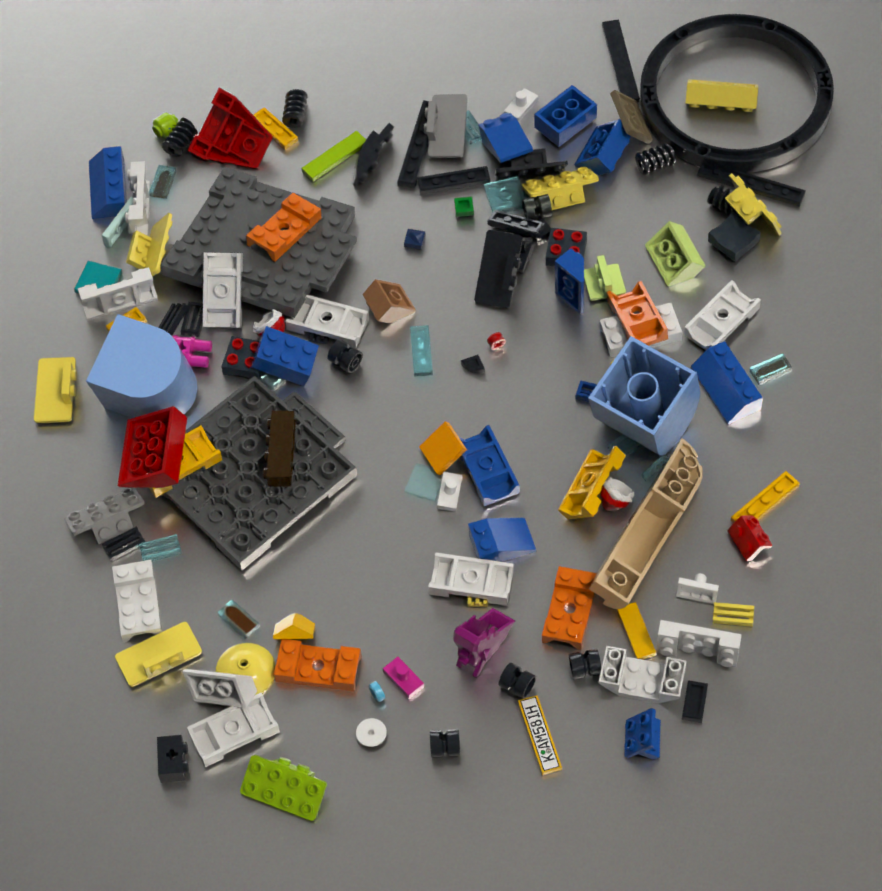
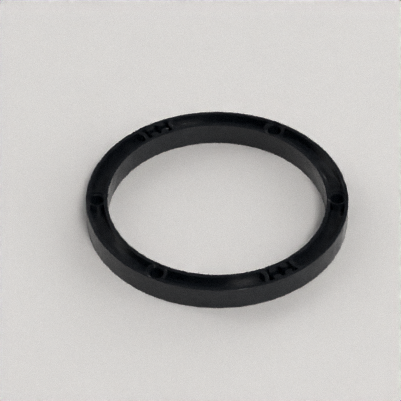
M747 14L709 16L689 22L672 31L655 46L648 56L643 67L640 83L642 114L655 138L661 144H670L677 157L699 167L703 165L704 168L709 170L720 169L721 172L730 173V170L751 173L784 165L805 153L824 132L830 119L834 95L833 78L830 68L821 52L811 41L785 24L772 19ZM727 37L755 39L784 50L805 68L815 88L816 104L805 123L794 133L778 142L751 149L716 147L688 136L679 130L666 116L657 96V85L662 72L677 55L696 44Z

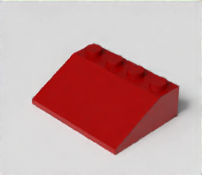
M172 406L128 419L117 486L125 488H164L178 484L187 416Z

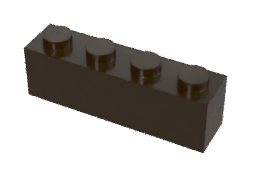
M271 411V418L267 420L270 434L266 435V446H269V449L265 451L267 467H264L263 477L267 479L268 487H291L296 432L295 411Z

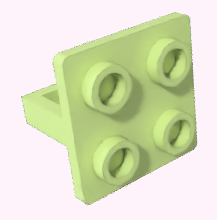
M604 255L597 256V264H594V268L584 269V280L590 301L606 299L607 291H611L617 296L626 293L619 265H607Z

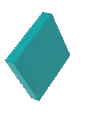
M87 261L74 291L79 294L78 288L95 283L97 289L118 283L122 269Z

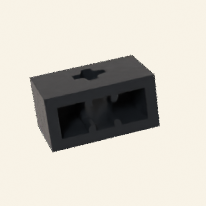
M182 735L157 737L158 776L161 783L186 781L185 773H189L188 760L185 761V754H188V744L183 741Z

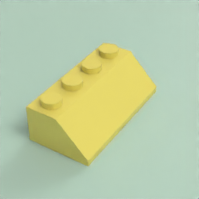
M688 79L685 103L689 104V107L707 105L706 108L717 109V106H724L725 110H735V107L742 108V111L752 112L757 107L758 85Z

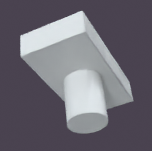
M524 88L516 93V98L504 110V113H511L520 122L537 103L539 96Z
M443 472L437 509L456 512L462 475Z
M701 573L696 574L694 580L679 577L676 597L714 604L717 601L719 585L706 583L707 577Z

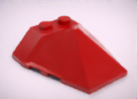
M219 87L211 102L213 106L201 131L194 136L188 151L202 159L258 168L273 136L235 95Z

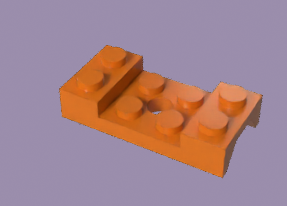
M295 193L289 195L281 203L282 208L262 227L257 225L246 235L247 246L250 247L253 244H257L265 249L275 262L322 219L321 208Z
M642 281L637 282L631 292L617 296L613 292L607 291L608 304L620 320L626 332L627 340L632 336L648 346L668 340V329Z
M558 567L549 612L542 632V643L556 640L570 643L577 650L582 649L595 594L589 588L597 573ZM571 606L575 608V611L567 613L564 609Z
M281 639L274 671L275 682L355 691L358 663L362 657L361 648L341 646L340 649L302 645V642L297 640ZM317 663L324 665L321 670L313 669V666Z

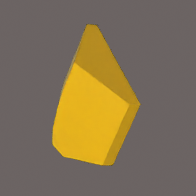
M291 614L275 624L273 639H313L315 623L301 614Z

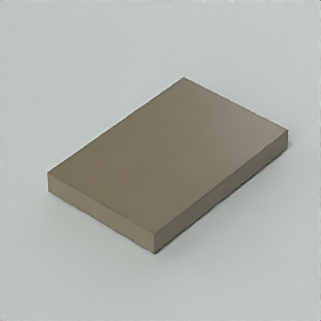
M613 90L610 95L626 133L647 144L651 143L653 138L637 101L617 90Z

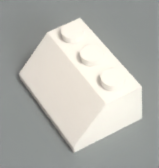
M184 669L182 671L193 700L196 702L247 708L257 692L252 676Z

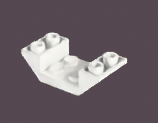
M606 646L599 678L600 685L617 696L659 704L680 699L687 664L686 660L667 657L666 663L663 664L626 657L627 649Z

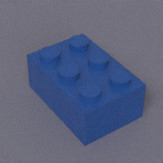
M571 85L534 114V128L560 147L597 118V104L575 86Z
M266 326L260 337L251 367L305 386L310 377L319 345Z

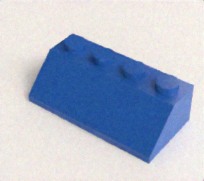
M121 146L103 148L89 160L92 219L116 217L127 203L125 163Z
M725 341L708 348L691 365V369L697 372L699 382L727 424H731L761 410L763 397Z

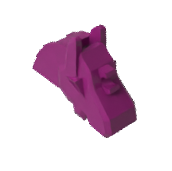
M492 608L479 619H476V616L473 615L468 621L457 626L453 634V641L458 647L456 666L459 668L467 664L475 668L473 676L477 678L485 663L500 648L515 620Z

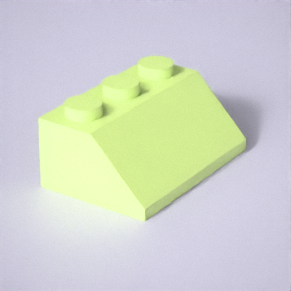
M669 221L645 244L660 274L669 287L694 278L706 267L683 225Z

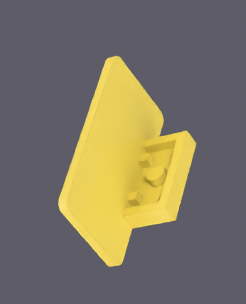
M580 167L577 171H563L560 175H547L543 179L527 180L526 183L522 184V189L530 197L548 194L552 210L584 203L583 185L598 182L599 177L588 167Z
M731 173L729 177L736 189L725 197L726 201L748 225L761 216L774 232L780 236L782 234L780 231L781 225L778 223L777 217L772 212L767 211L766 205L760 199H756L754 192L749 187H745V183L739 176L735 177Z
M167 213L153 225L150 237L137 230L133 233L126 263L138 269L149 267L152 277L160 273L161 261L166 253L164 249L165 244L169 239L168 231L173 223L171 213Z
M74 357L39 359L34 421L36 423L70 422L72 420L73 397L76 396L74 384L77 381L76 360Z
M182 622L117 653L115 659L128 685L135 687L201 655L202 649L189 624Z

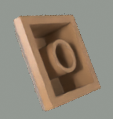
M375 279L362 294L366 304L374 313L375 319L379 322L393 323L416 312L415 307L400 284Z

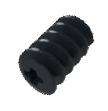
M293 89L286 93L282 122L287 127L300 128L305 120L308 94L303 90Z
M181 118L180 122L177 123L176 127L173 128L172 132L162 143L163 150L170 155L181 156L183 151L186 150V146L190 145V141L198 134L197 129L190 120Z
M663 143L661 146L657 145L655 149L650 148L648 151L638 152L635 155L636 164L641 173H643V169L649 173V167L655 171L656 165L659 168H663L662 162L666 166H669V160L673 164L676 163L674 150L667 143Z
M721 185L719 188L714 187L708 196V204H713L715 208L719 207L721 211L725 210L726 214L735 212L739 215L725 199L730 194V189L728 188L723 191L724 185Z

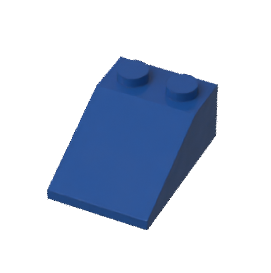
M504 113L500 117L487 119L483 123L478 124L482 143L500 163L534 151L518 120L511 113Z
M486 518L468 523L469 537L478 559L503 562L537 552L525 518Z

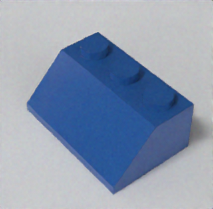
M617 119L596 126L574 164L577 168L588 167L597 175L611 173L615 169L617 160L622 156V152L629 144V139L631 138V135L626 133L621 120Z
M570 248L555 260V294L579 314H583L584 258L579 252H575Z

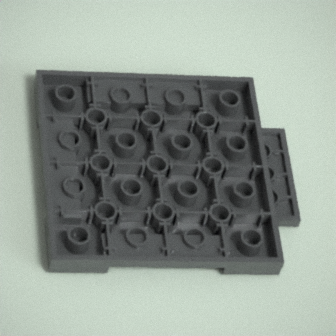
M224 167L209 189V197L180 241L176 240L160 265L161 273L163 276L203 288L204 253H243L241 301L268 310L275 309L284 315L295 318L306 300V295H309L312 288L323 292L329 290L356 244L357 237L346 234L355 217V207L321 197L320 200H315L296 194L321 208L322 219L275 262L271 259L268 252L257 244H253L250 247L247 246L246 235L257 225L262 227L282 208L281 203L293 192L257 182V176Z
M254 376L185 432L186 434L201 425L215 449L220 450L222 461L208 469H205L203 466L180 479L178 484L172 485L173 489L162 495L165 498L168 497L216 543L217 548L238 568L243 570L269 549L271 542L321 500L326 496L328 498L332 497L357 476V468L336 449L346 439L329 421L295 391L282 401ZM271 411H295L296 432L291 487H268L267 479L263 477L264 467H267L265 451L269 449V446H266V435L270 434L267 420L271 418Z

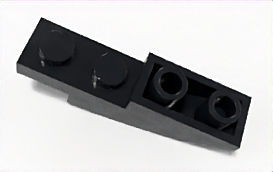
M390 123L386 125L380 134L373 130L363 144L354 166L353 185L355 187L359 182L363 183L368 177V171H373L379 164L377 160L380 156L379 152L383 148L382 144L384 142L388 143L393 137L392 131L394 126Z

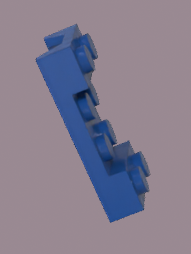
M490 425L485 426L478 435L467 439L460 438L467 449L460 458L464 461L484 506L520 493V485Z

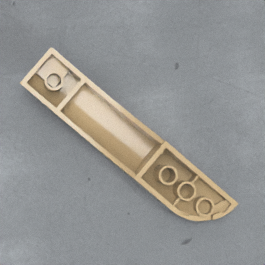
M681 438L644 495L589 588L605 599L602 604L607 607L622 609L629 604L652 562L701 483L703 475L702 465H699L696 451L683 438Z

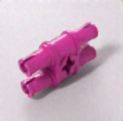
M178 335L173 336L191 367L208 368V356L193 355V352H211L212 341L198 340L193 336L191 338L178 337Z

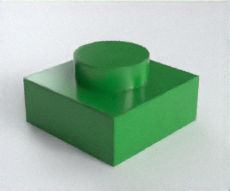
M472 197L454 198L456 217L474 215Z

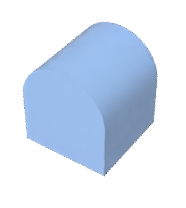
M117 314L88 375L87 384L105 409L130 418L172 406L185 414L195 401L197 379L175 339L163 329Z
M630 336L588 399L595 419L662 456L667 454L677 444L688 428L699 403L700 387L697 372Z

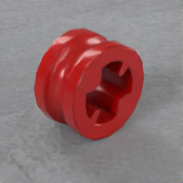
M501 332L493 333L487 339L492 350H498L506 344V340Z

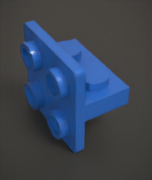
M650 708L626 720L624 744L626 758L637 754L653 760L660 758L661 720L655 718V709Z

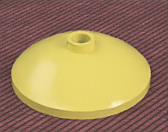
M241 643L232 646L221 655L216 665V672L252 676L257 689L255 695L259 693L263 694L272 685L275 679L274 671L276 665L273 656L264 647L254 643Z

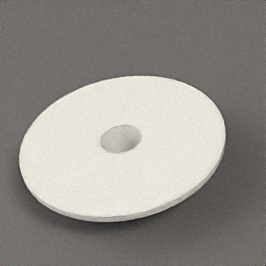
M374 718L362 721L356 729L358 741L368 747L381 744L387 734L383 722Z

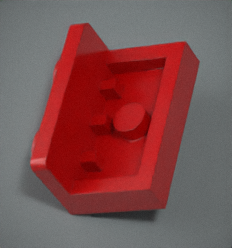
M741 515L727 530L746 561H752L762 549H770L773 546L769 536L763 531L758 519L753 515Z

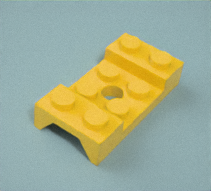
M201 425L185 434L179 480L203 466L205 469H208L222 461L220 450L215 449ZM171 485L164 488L149 489L157 498L173 488Z
M617 446L613 447L609 455H604L594 449H590L558 511L567 520L594 517L602 502L597 495L601 492V488L609 477L610 472L618 471L621 468L626 455Z

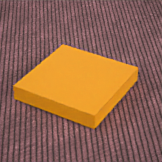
M446 421L419 446L438 475L443 474L467 450L450 423Z

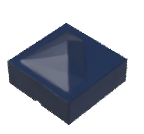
M408 229L404 240V247L422 249L426 236L425 231Z

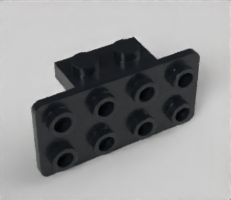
M533 149L534 151L510 159L511 167L496 169L494 175L499 176V179L509 178L511 174L521 177L527 176L529 172H534V175L544 174L546 170H552V173L562 172L568 165V161L547 163L546 149Z
M494 230L486 232L474 297L476 303L502 308L510 307L513 289L517 284L516 273L521 263V258H519L523 241L521 235Z

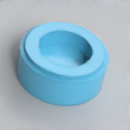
M376 681L369 684V690L377 702L386 699L382 688Z

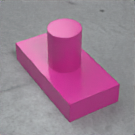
M396 657L383 668V672L409 699L424 688V683L399 657Z

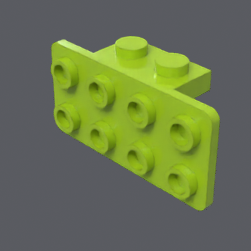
M253 755L250 758L240 792L250 798L313 821L317 818L327 783L314 777L315 773L309 771L310 768L301 764H298V766L293 765L291 760L279 757V759L271 761L258 755Z

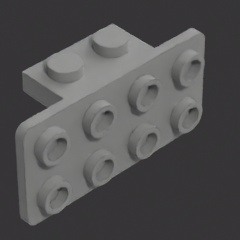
M466 94L434 95L432 101L428 103V108H425L427 123L424 124V133L427 134L429 139L428 155L430 158L463 157L468 100Z
M126 488L117 495L108 496L101 502L88 505L85 509L71 512L65 517V521L73 535H78L92 529L97 543L100 544L134 528L128 512L143 506L145 502L136 488Z

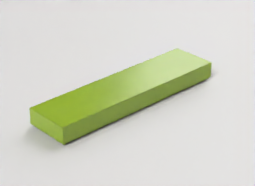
M356 130L302 167V172L312 182L316 181L361 150L366 139Z

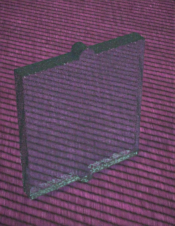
M416 463L405 492L416 495L418 498L423 497L435 501L441 487L443 474H436L432 466L429 467Z

